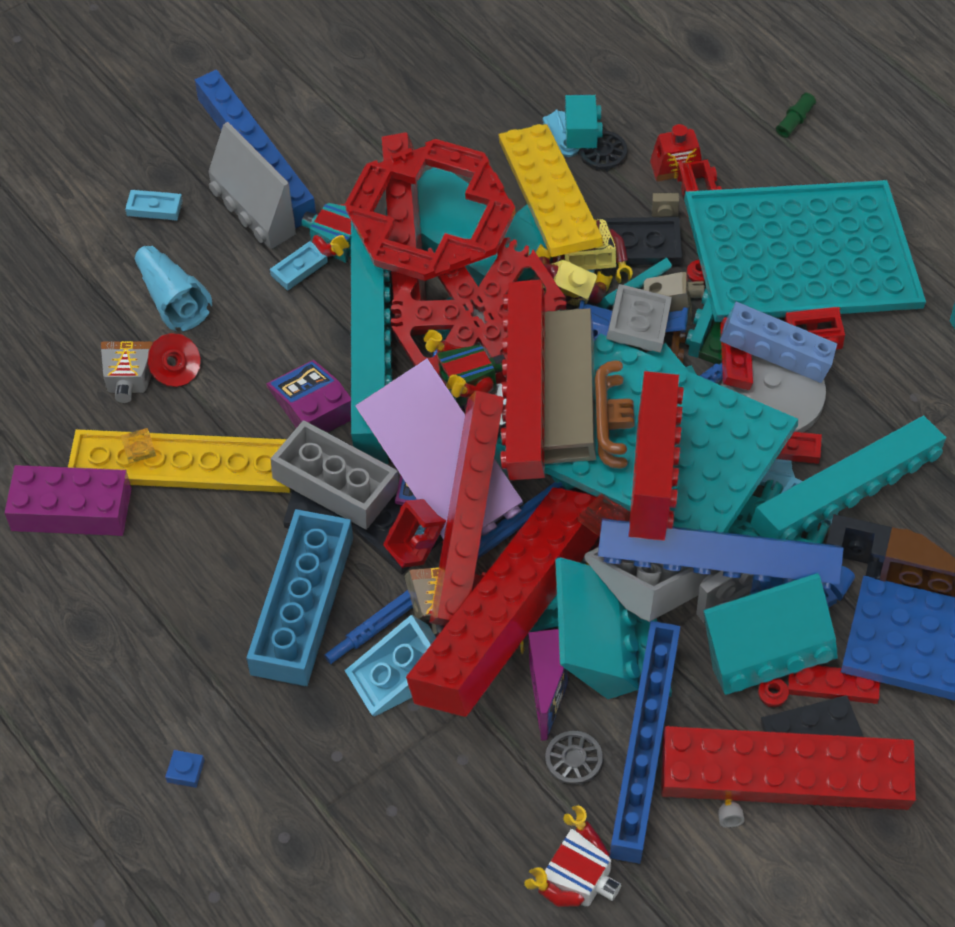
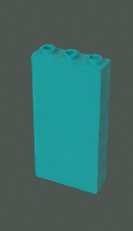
M435 167L425 171L417 182L422 249L428 252V249L431 248L434 253L445 233L464 239H471L487 205L465 199V192L469 183L452 172ZM515 215L504 237H510V242L514 239L517 240L515 251L521 252L527 245L529 246L530 255L532 250L536 252L540 244L547 249L540 231ZM497 253L465 266L478 287L496 260ZM524 268L516 282L530 281L536 273L530 268Z

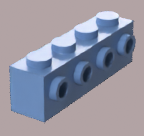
M735 302L731 309L720 341L819 383H822L831 368L837 347L835 342L739 302Z

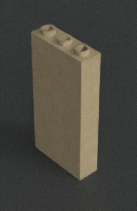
M591 309L545 312V464L596 460L594 336Z

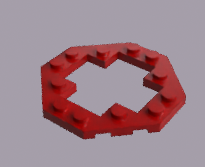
M438 139L425 142L424 147L413 151L409 148L392 154L391 159L379 163L377 160L367 163L345 203L346 211L374 266L423 281L496 255L516 214L512 200L506 195L503 184L496 172L492 170L489 159L484 152ZM426 165L472 178L465 192V199L487 205L471 240L445 233L435 254L388 240L395 227V218L374 212L391 178L416 185Z

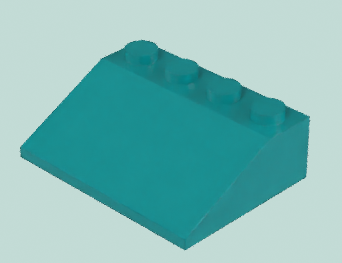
M561 557L557 558L556 581L560 665L606 699L639 690L638 677L640 676V669L636 656L638 642L635 637L636 615L623 606L591 566Z
M818 573L703 610L713 671L725 695L838 658L836 637L821 578Z

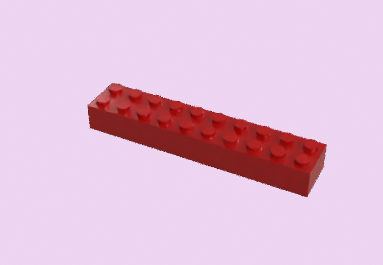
M553 487L406 676L414 704L467 717L557 595L556 559L561 557L580 563L599 538L602 518L608 519L604 500L592 494Z

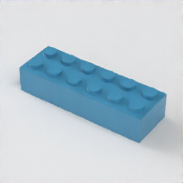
M295 509L246 658L250 675L308 686L353 541L350 519Z

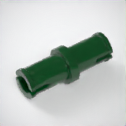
M805 92L794 106H790L786 111L785 118L776 127V131L781 137L788 138L797 125L805 121L806 114L816 104V99L812 94Z

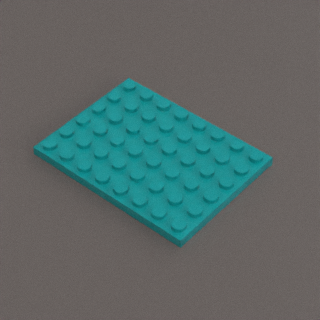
M887 180L685 192L684 200L715 322H722L724 317H728L735 302L775 318H785L788 312L839 307L840 314L923 309L926 304Z
M600 333L594 341V381L596 371L601 365L610 361H621L623 364L622 370L612 372L607 376L621 375L624 379L623 384L610 387L607 390V399H632L634 402L633 418L635 426L629 429L609 430L611 442L623 443L627 447L625 454L611 455L626 458L628 464L625 468L618 469L611 468L600 460L595 392L596 460L545 464V473L630 512L638 414L644 371L679 375L678 387H684L682 405L677 404V406L682 407L681 424L677 426L681 427L680 444L674 445V447H680L678 465L673 466V468H679L677 486H672V489L677 490L676 508L670 507L669 511H674L673 527L727 533L798 427V418L631 346L606 339L607 336Z

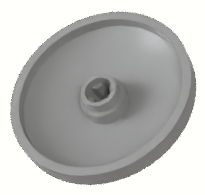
M752 355L753 384L750 390L724 385L723 379L717 383L798 418V427L794 432H805L814 425L822 413L826 397L824 379L822 383H819Z

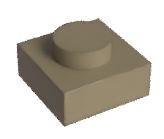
M653 193L652 217H678L679 193Z

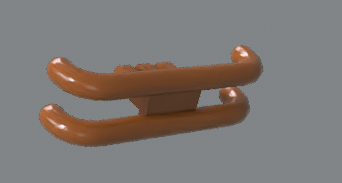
M615 360L606 362L596 371L597 439L600 460L611 468L622 469L627 466V459L615 457L611 454L623 455L626 453L627 447L623 443L611 442L609 430L629 429L635 426L633 418L634 402L632 399H607V390L610 387L623 384L624 381L621 375L607 376L612 372L622 370V362Z

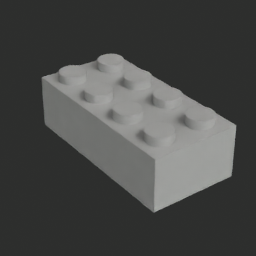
M304 420L271 457L272 478L338 515L350 519L351 522L366 530L398 490V470Z

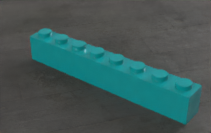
M923 415L757 506L750 525L761 537L793 540L796 535L803 531L809 532L814 529L819 522L825 519H832L834 514L837 515L844 508L854 507L860 499L868 495L870 497L875 495L885 485L895 484L903 475L909 472L911 474L916 472L926 462L936 461L943 453L942 447L947 437Z

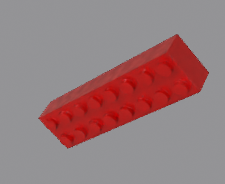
M665 726L662 735L661 797L909 810L916 801L914 740Z

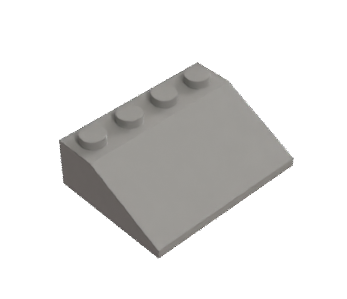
M229 122L223 124L209 168L211 182L209 183V188L216 197L220 196L230 212L234 211L238 215L243 226L249 227L260 243L264 242L270 249H273L296 235L289 183Z
M599 547L585 554V560L623 606L638 615L639 618L649 622L698 596L702 580L708 575H716L720 572V570L711 569V574H699L693 572V567L681 566V571L663 569V564L651 563V567H639L633 565L634 560L622 559L621 564L603 562L604 557L598 556Z

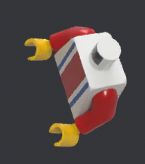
M572 806V810L577 815L576 820L570 814H565L563 820L567 825H575L576 831L573 829L569 831L545 871L542 868L529 870L530 874L535 876L536 882L533 879H527L524 883L525 887L530 890L539 888V893L557 907L589 906L597 893L613 901L620 890L621 883L608 877L611 870L609 852L591 824L585 821L587 816L585 809L581 806Z

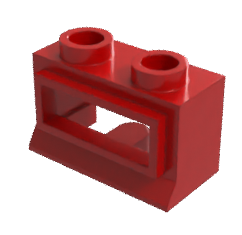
M708 159L686 163L678 161L677 181H682L681 191L683 197H685V192L699 191L695 178L704 177L707 190H722L721 186H716L715 184L717 182L715 166L710 167Z
M839 307L786 313L784 322L794 326L806 324L808 332L837 343L836 349H843L845 332ZM831 321L832 328L815 330L818 323Z
M424 499L405 501L397 519L389 530L383 546L402 568L424 565L446 520L438 516ZM419 525L426 528L423 534L415 535Z

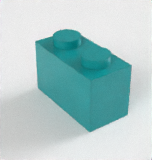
M565 95L566 148H597V138L602 137V122H597L601 120V105H596V95Z

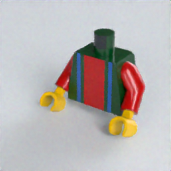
M435 330L427 332L424 337V341L427 342L425 345L426 349L429 352H435L437 349L439 373L459 407L467 404L468 398L475 391L485 393L495 391L497 388L495 374L503 371L502 360L505 359L503 354L488 358L483 347L480 345L470 347L454 346L444 340L442 341V335Z

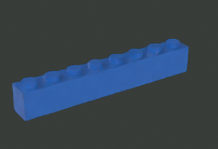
M214 70L195 79L198 100L220 130H222L223 124L229 122L289 183L295 228L302 225V218L307 211L316 214L315 201L312 194L220 73Z
M602 518L598 556L604 557L603 562L621 564L622 559L634 560L633 565L639 567H651V563L663 564V569L681 571V566L693 567V572L699 574H711L712 569L723 571V576L741 578V573L753 574V579L759 581H771V576L783 578V583H789L818 573L823 588H831V583L839 584L844 549L841 546L681 527L666 529L665 541L628 537L629 521Z
M655 621L650 622L609 858L638 864L641 862L680 626Z

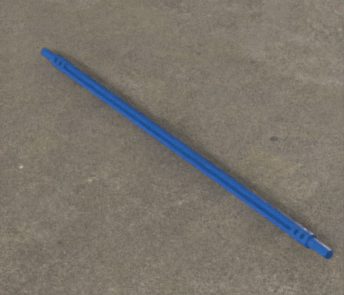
M722 363L713 365L701 374L700 377L718 383L723 379ZM554 482L521 506V511L509 520L505 518L497 524L494 530L484 536L482 535L477 560L520 529L553 487L565 489L562 483ZM408 590L349 632L345 640L324 654L325 659L332 664L352 648H359L413 608Z

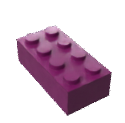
M15 465L4 513L11 531L123 536L132 488L127 470Z

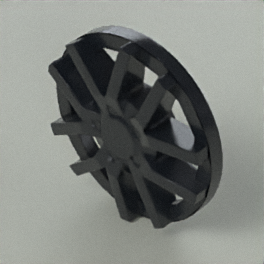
M602 131V136H608L606 140H603L601 137L597 138V148H580V156L583 163L594 167L596 171L598 169L609 171L610 168L624 163L627 157V144L620 135L610 131ZM605 160L606 164H601L600 161Z

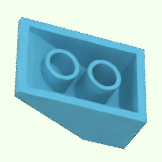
M410 615L345 670L366 707L374 717L412 698L406 676L436 639L429 625L413 615Z

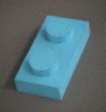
M131 190L125 208L126 214L133 217L178 220L182 196L176 193Z
M309 241L270 269V274L288 291L325 265L328 259Z

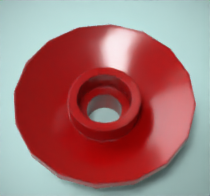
M169 333L160 336L152 343L148 350L147 363L150 373L157 381L166 386L179 387L188 384L196 377L200 369L201 357L198 348L191 339L182 334ZM168 357H173L175 359V366H170L168 364Z

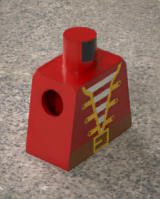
M677 124L673 126L672 132L662 133L657 136L650 160L656 182L677 178L678 161L686 163L702 160L700 146L694 130L687 129L682 124Z

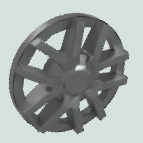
M567 731L551 740L546 749L545 759L551 776L553 775L559 780V783L579 784L582 786L585 782L593 780L600 771L603 754L599 743L589 734L581 731ZM572 737L580 738L579 746L572 745ZM568 738V746L558 743ZM584 740H587L593 746L583 748ZM555 748L561 751L562 754L553 753L552 749ZM597 752V757H586L588 754ZM550 759L559 762L553 767ZM590 764H597L593 771L588 766ZM562 767L567 768L562 775L557 772ZM584 769L588 775L581 777L578 770ZM573 772L576 778H568V776Z

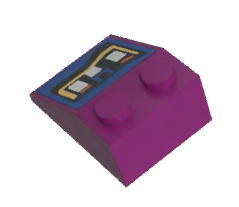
M315 360L266 383L267 388L296 428L304 420L328 433L351 421V397L341 383Z
M559 629L528 633L529 666L541 741L547 740L568 685L569 671L560 665Z

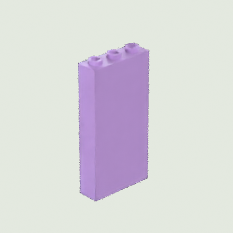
M425 359L357 404L356 408L417 499H424L438 516L445 519L447 523L465 414L429 360ZM495 459L493 461L481 532L483 536L497 527L495 522L504 516L509 520L521 511L519 506L523 504L522 499ZM446 523L440 533L443 539L445 535Z

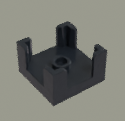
M834 514L827 544L844 548L842 557L844 559L868 564L865 576L880 580L892 527Z

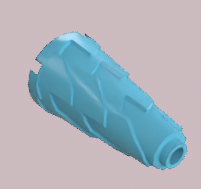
M143 246L137 251L135 262L143 275L142 278L146 283L151 298L156 304L162 321L174 331H176L175 327H180L182 331H186L199 325L210 313L207 310L208 303L212 306V298L208 290L194 276L186 274L166 254L160 253L155 247Z

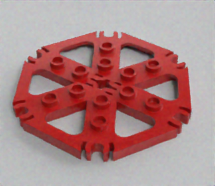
M510 237L504 238L497 251L496 260L479 287L465 266L437 276L452 300H414L411 297V293L420 279L408 276L392 300V314H401V317L391 319V327L414 366L428 359L442 379L439 373L437 354L431 358L424 357L410 336L412 330L452 329L445 339L446 342L461 347L475 346L480 342L490 358L503 354L505 359H507V354L503 352V337H507V332H504L503 316L508 315V311L504 310L503 295L508 294V282H516L524 268L532 269L538 278L542 280V284L546 288L545 312L565 310L566 298L535 251L532 250V253L529 255V246L526 245L523 251L517 252L515 251L517 240L514 239L510 242ZM431 248L428 249V252L434 253ZM473 305L476 310L478 309L479 312H483L484 322L478 316L473 317ZM503 371L495 374L496 384L507 382V376H503Z

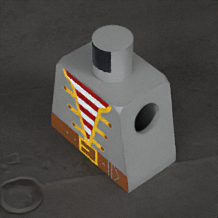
M153 341L101 342L104 381L107 391L115 393V399L118 402H130L132 393H143L147 390L152 375L147 363L148 350Z

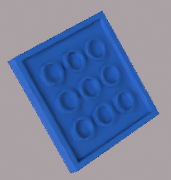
M863 576L841 673L955 700V597Z

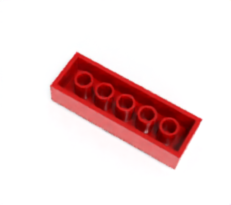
M644 371L638 414L628 537L665 541L666 529L673 528L674 511H669L670 507L676 508L677 490L672 489V486H677L679 468H673V466L678 465L680 447H674V445L680 444L681 427L677 426L681 424L682 407L677 406V404L682 405L684 387H678L679 375Z

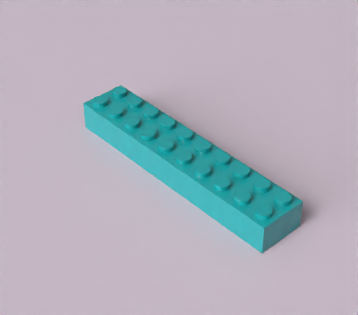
M351 221L352 444L358 450L385 464H389V456L356 408V405L393 381L391 369L392 311L391 304H387L392 299L391 283H386L390 282L391 271L374 266Z

